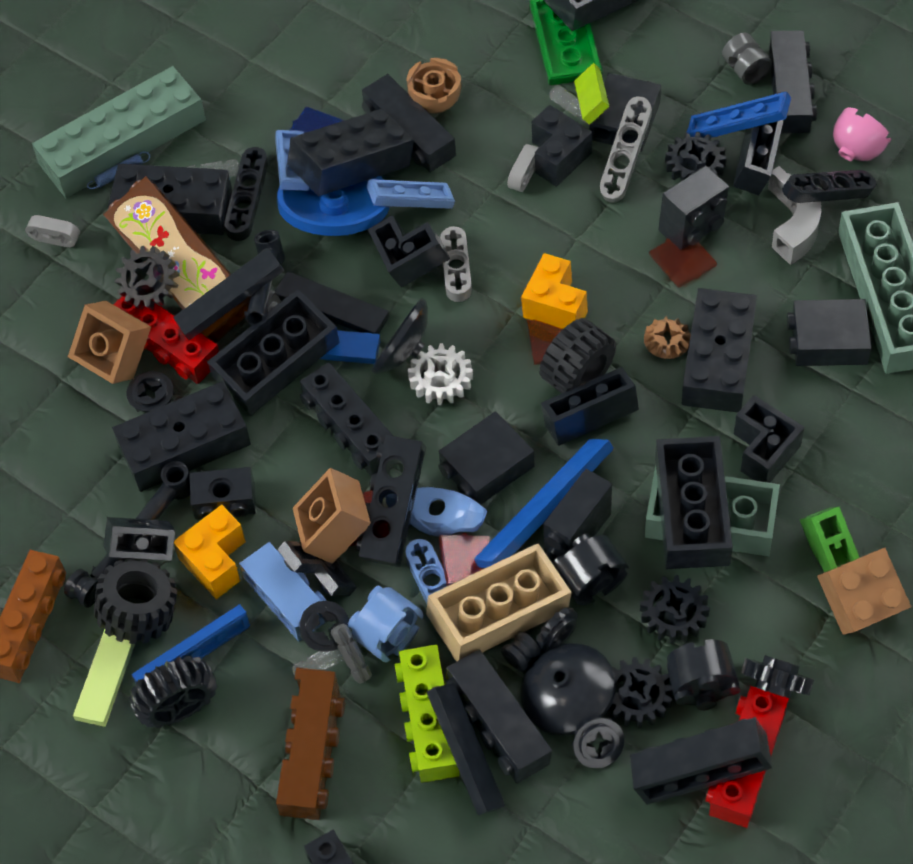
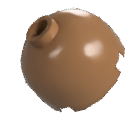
M430 58V62L421 65L420 61L408 72L406 78L408 94L428 113L444 112L458 101L462 88L461 75L458 73V68L450 61Z

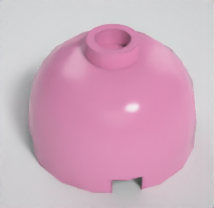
M846 108L837 119L833 129L834 142L840 149L838 151L840 156L848 161H853V159L857 161H870L879 156L891 141V138H886L889 134L888 130L867 113L864 117L855 114L858 109Z

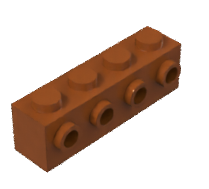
M29 550L0 616L1 679L20 683L25 670L29 666L31 655L41 638L43 627L53 610L59 590L65 582L66 571L59 556Z

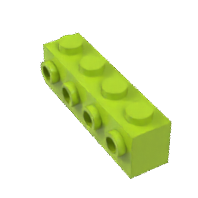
M437 644L399 651L401 663L395 664L397 683L404 682L406 692L399 693L402 712L409 711L410 722H404L407 742L414 741L416 752L409 753L412 772L419 771L421 783L460 776L459 769L427 695V691L444 685Z

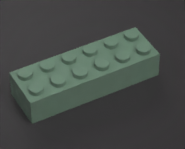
M172 66L33 142L32 146L41 168L62 195L68 198L86 188L88 183V186L95 183L94 177L135 154H138L140 157L147 154L141 152H150L206 121L201 98Z
M896 202L843 211L841 213L838 234L860 299H866L868 323L885 374L912 370L913 242L900 205Z

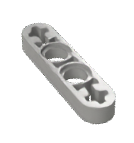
M634 97L626 105L600 182L602 197L608 202H618L626 194L652 116L650 102L644 97ZM639 105H643L645 113L639 114L637 125L633 123L635 113L632 109H638ZM628 130H634L638 133V138L633 143H626L622 139L623 134ZM626 156L630 160L629 165L625 169H617L614 166V161L617 157ZM613 174L619 176L617 187L620 190L614 191L613 195H611L606 187L613 185L615 179Z

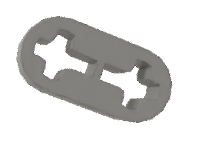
M525 144L510 171L507 183L508 188L519 192L524 191L535 171V151L539 147Z
M40 215L32 216L25 228V232L32 239L63 247H73L80 235L79 228L71 222Z

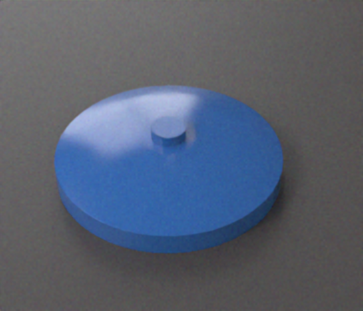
M381 176L372 178V180H384ZM369 180L319 197L310 187L308 191L280 190L279 186L277 192L278 210L286 222L302 231L325 236H341L365 231L381 222L388 214L390 206H374L367 190Z

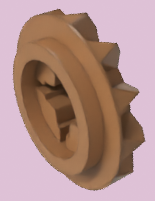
M665 316L663 320L658 321L654 319L650 326H646L644 343L648 351L659 358L672 359L683 355L688 350L691 334L688 330V325L681 324L678 318L676 320H669ZM665 331L670 332L672 336L670 344H667L665 340Z

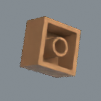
M108 301L84 305L68 357L112 384L133 379L151 326Z
M329 468L293 507L303 551L332 564L341 554L346 552L348 547L371 524L359 481L332 468Z
M886 548L876 550L817 575L843 635L856 632L911 608Z

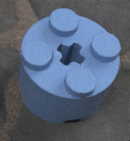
M376 586L370 592L368 602L362 610L352 615L348 622V627L352 629V638L383 662H388L391 660L387 656L392 653L398 656L399 651L405 650L414 639L420 628L415 623L417 617L423 618V611L393 588Z

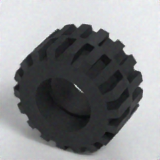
M587 318L577 319L562 329L550 343L541 361L539 374L543 380L560 393L572 390L607 372L615 355L616 341Z
M128 558L127 562L122 560L116 561L114 567L109 565L105 568L104 574H100L96 587L94 617L97 618L98 626L105 628V634L109 637L115 635L117 641L129 640V644H136V641L139 640L142 643L150 642L151 637L154 639L161 637L162 631L166 632L173 619L177 596L174 578H169L170 573L166 569L161 570L160 564L156 562L153 564L148 563V559L135 561V558ZM138 598L144 600L146 603L135 604L130 603L124 599Z

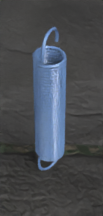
M141 152V153H147V154L149 155L148 160L150 159V154H149L148 152ZM135 154L119 164L142 165L145 162H143L138 154ZM118 164L94 177L98 185L96 187L101 188L105 184L114 181Z

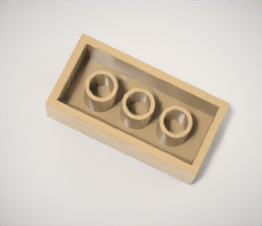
M537 543L428 595L426 615L457 662L479 649L483 653L513 638L519 631L525 632L551 619L555 612H560L561 609L566 607L568 608L572 592L541 546Z

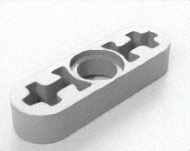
M453 226L446 228L441 233V241L450 257V260L443 263L446 295L450 300L462 302L467 300L472 293L467 239L463 229ZM453 238L457 241V249L454 250L451 247V239ZM452 260H461L464 263L460 268H451L448 265ZM455 279H461V290H456Z

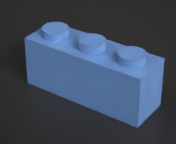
M268 542L239 563L242 575L296 640L300 642L302 638L300 637L299 621L303 611L311 604L318 601H326V599L319 591L314 593L308 586L310 583L304 573L291 571L285 565V559L279 551ZM320 617V619H319L320 624L316 627V629L319 628V627H320L321 625H323L324 623H326V622L323 620V618Z

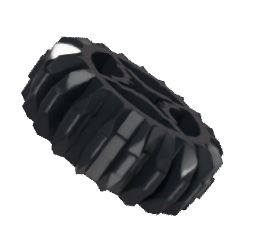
M186 656L184 659L177 657L174 661H166L160 667L155 666L152 672L145 673V677L138 680L136 686L131 689L129 699L133 712L141 724H146L147 727L155 726L156 728H161L164 725L171 726L173 723L180 722L195 712L201 711L202 706L210 703V698L214 697L218 686L214 673L205 660H201L200 657L192 658L191 656Z

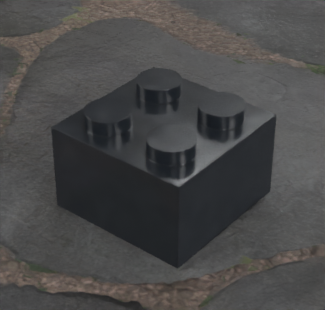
M704 166L663 193L658 230L680 251L689 245L697 244L703 236L711 231L718 230L723 225L729 186L707 166Z

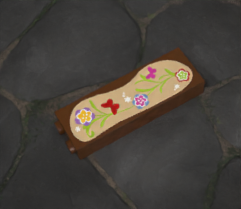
M146 176L142 180L136 181L130 187V191L121 199L112 202L108 210L103 214L135 252L140 253L141 246H145L149 251L152 246H155L160 252L164 250L170 255L169 259L176 262L177 265L173 269L179 272L180 276L173 278V281L178 284V288H171L170 292L173 295V299L182 309H185L231 275L229 270L161 190ZM251 296L203 330V335L217 343L245 318L244 311H248Z

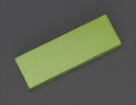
M594 63L574 81L582 119L588 124L594 122L609 107L601 70Z

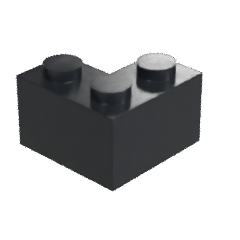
M549 104L532 120V143L539 147L535 151V173L557 187L592 154V131Z
M392 215L368 229L389 274L401 288L450 260L440 237L429 222L406 234Z
M755 395L736 415L734 435L749 444L743 452L741 472L755 481L770 483L801 447L805 427Z

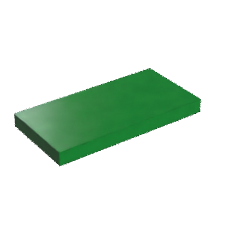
M530 0V9L549 86L574 82L593 63L600 68L601 74H603L590 23L575 31H571L543 0Z

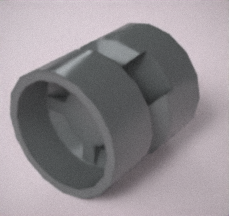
M744 32L734 36L723 48L722 57L734 69L744 84L751 85L757 83L771 70L772 60L762 48H759V44L749 33Z

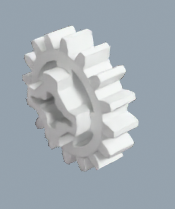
M440 343L437 350H434L429 345L426 354L420 351L418 359H411V368L408 369L411 389H416V396L418 398L425 395L426 403H430L433 399H437L438 405H442L443 399L454 403L453 396L457 395L463 398V389L470 390L471 388L470 380L473 379L471 360L465 359L464 351L456 354L454 345L448 350L444 349L443 343ZM423 370H425L426 372H424V378L422 379L421 375ZM459 370V371H460V375H459V377H458V379H457V378H456V376H457V371Z

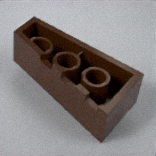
M296 667L295 680H297L299 686V696L292 695L291 722L294 724V729H287L285 752L286 755H290V758L282 760L276 805L280 816L319 820L321 809H326L328 804L329 790L325 789L327 778H332L334 772V758H331L332 747L337 748L339 744L340 728H336L338 717H343L345 698H341L335 672Z

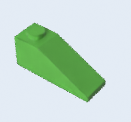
M840 507L827 508L799 519L810 548L824 572L859 558Z

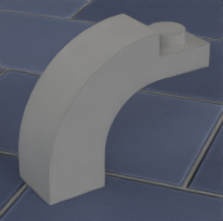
M778 166L772 170L768 189L790 209L793 216L774 230L772 248L792 265L806 255L816 241L821 217V202L795 203L790 201L783 194L782 187L791 174L786 173Z

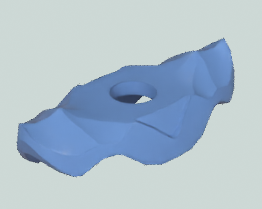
M435 487L417 488L410 525L423 533L440 537L450 536L456 532H475L482 526L487 510L475 500L460 492ZM391 493L385 496L388 508L393 507L397 502V495ZM436 500L443 501L445 503L444 511L440 515H431L429 513L431 503Z

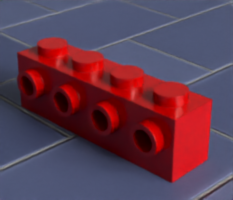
M122 296L113 304L151 326L144 350L147 349L153 353L160 363L164 365L168 363L175 368L182 378L186 380L190 378L197 384L211 372L207 361L219 353L216 343L201 333L189 341L173 318L174 315L154 303V310L148 309L145 305L141 310L135 307L134 304L130 305L124 301L125 297Z
M750 686L747 697L741 695L735 714L740 715L739 720L756 717L767 733L770 755L772 756L789 698ZM767 770L710 786L705 802L711 803L709 815L748 828Z

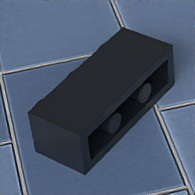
M783 120L746 129L733 187L758 196L760 195L772 175Z
M622 367L541 403L545 427L558 446L639 410L636 385Z

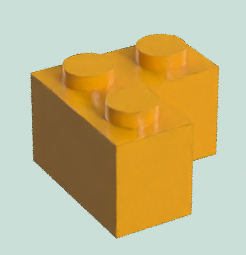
M546 253L543 254L521 296L523 318L558 329H564L573 321L586 317L588 313L587 291L570 286L572 283L571 261Z
M220 505L174 540V547L178 559L216 600L241 581L236 564L228 555L246 542L242 526L223 505Z

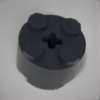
M583 534L573 542L574 547L552 563L571 590V596L579 605L595 602L592 596L599 592H602L604 596L611 593L626 578L628 573L625 568L629 569L628 564L606 535L590 537L589 534Z
M715 639L704 640L706 646L695 647L694 642L687 643L676 648L668 655L667 670L677 704L697 705L698 710H709L717 705L716 701L740 692L732 655L728 644Z

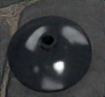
M420 298L399 326L370 371L374 374H381L397 368L410 355L414 358L418 356L425 345L421 339L428 324L426 300Z
M578 643L556 646L541 654L528 668L521 685L523 709L531 722L547 733L554 735L575 734V730H579L583 726L584 720L591 721L596 719V716L602 718L607 713L615 696V674L605 656L593 647ZM565 676L562 682H557L559 678Z

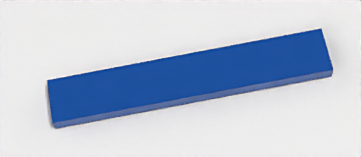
M589 439L474 558L478 567L487 568L512 556L547 520L584 470L588 469L593 472L613 451L614 447L610 441Z

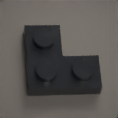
M284 541L277 549L285 559V565L291 571L296 573H314L321 582V588L331 596H350L357 588L336 560L332 564L304 552L301 542Z

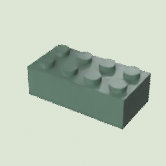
M655 466L646 515L645 538L663 540ZM725 476L733 545L732 551L769 557L780 484Z

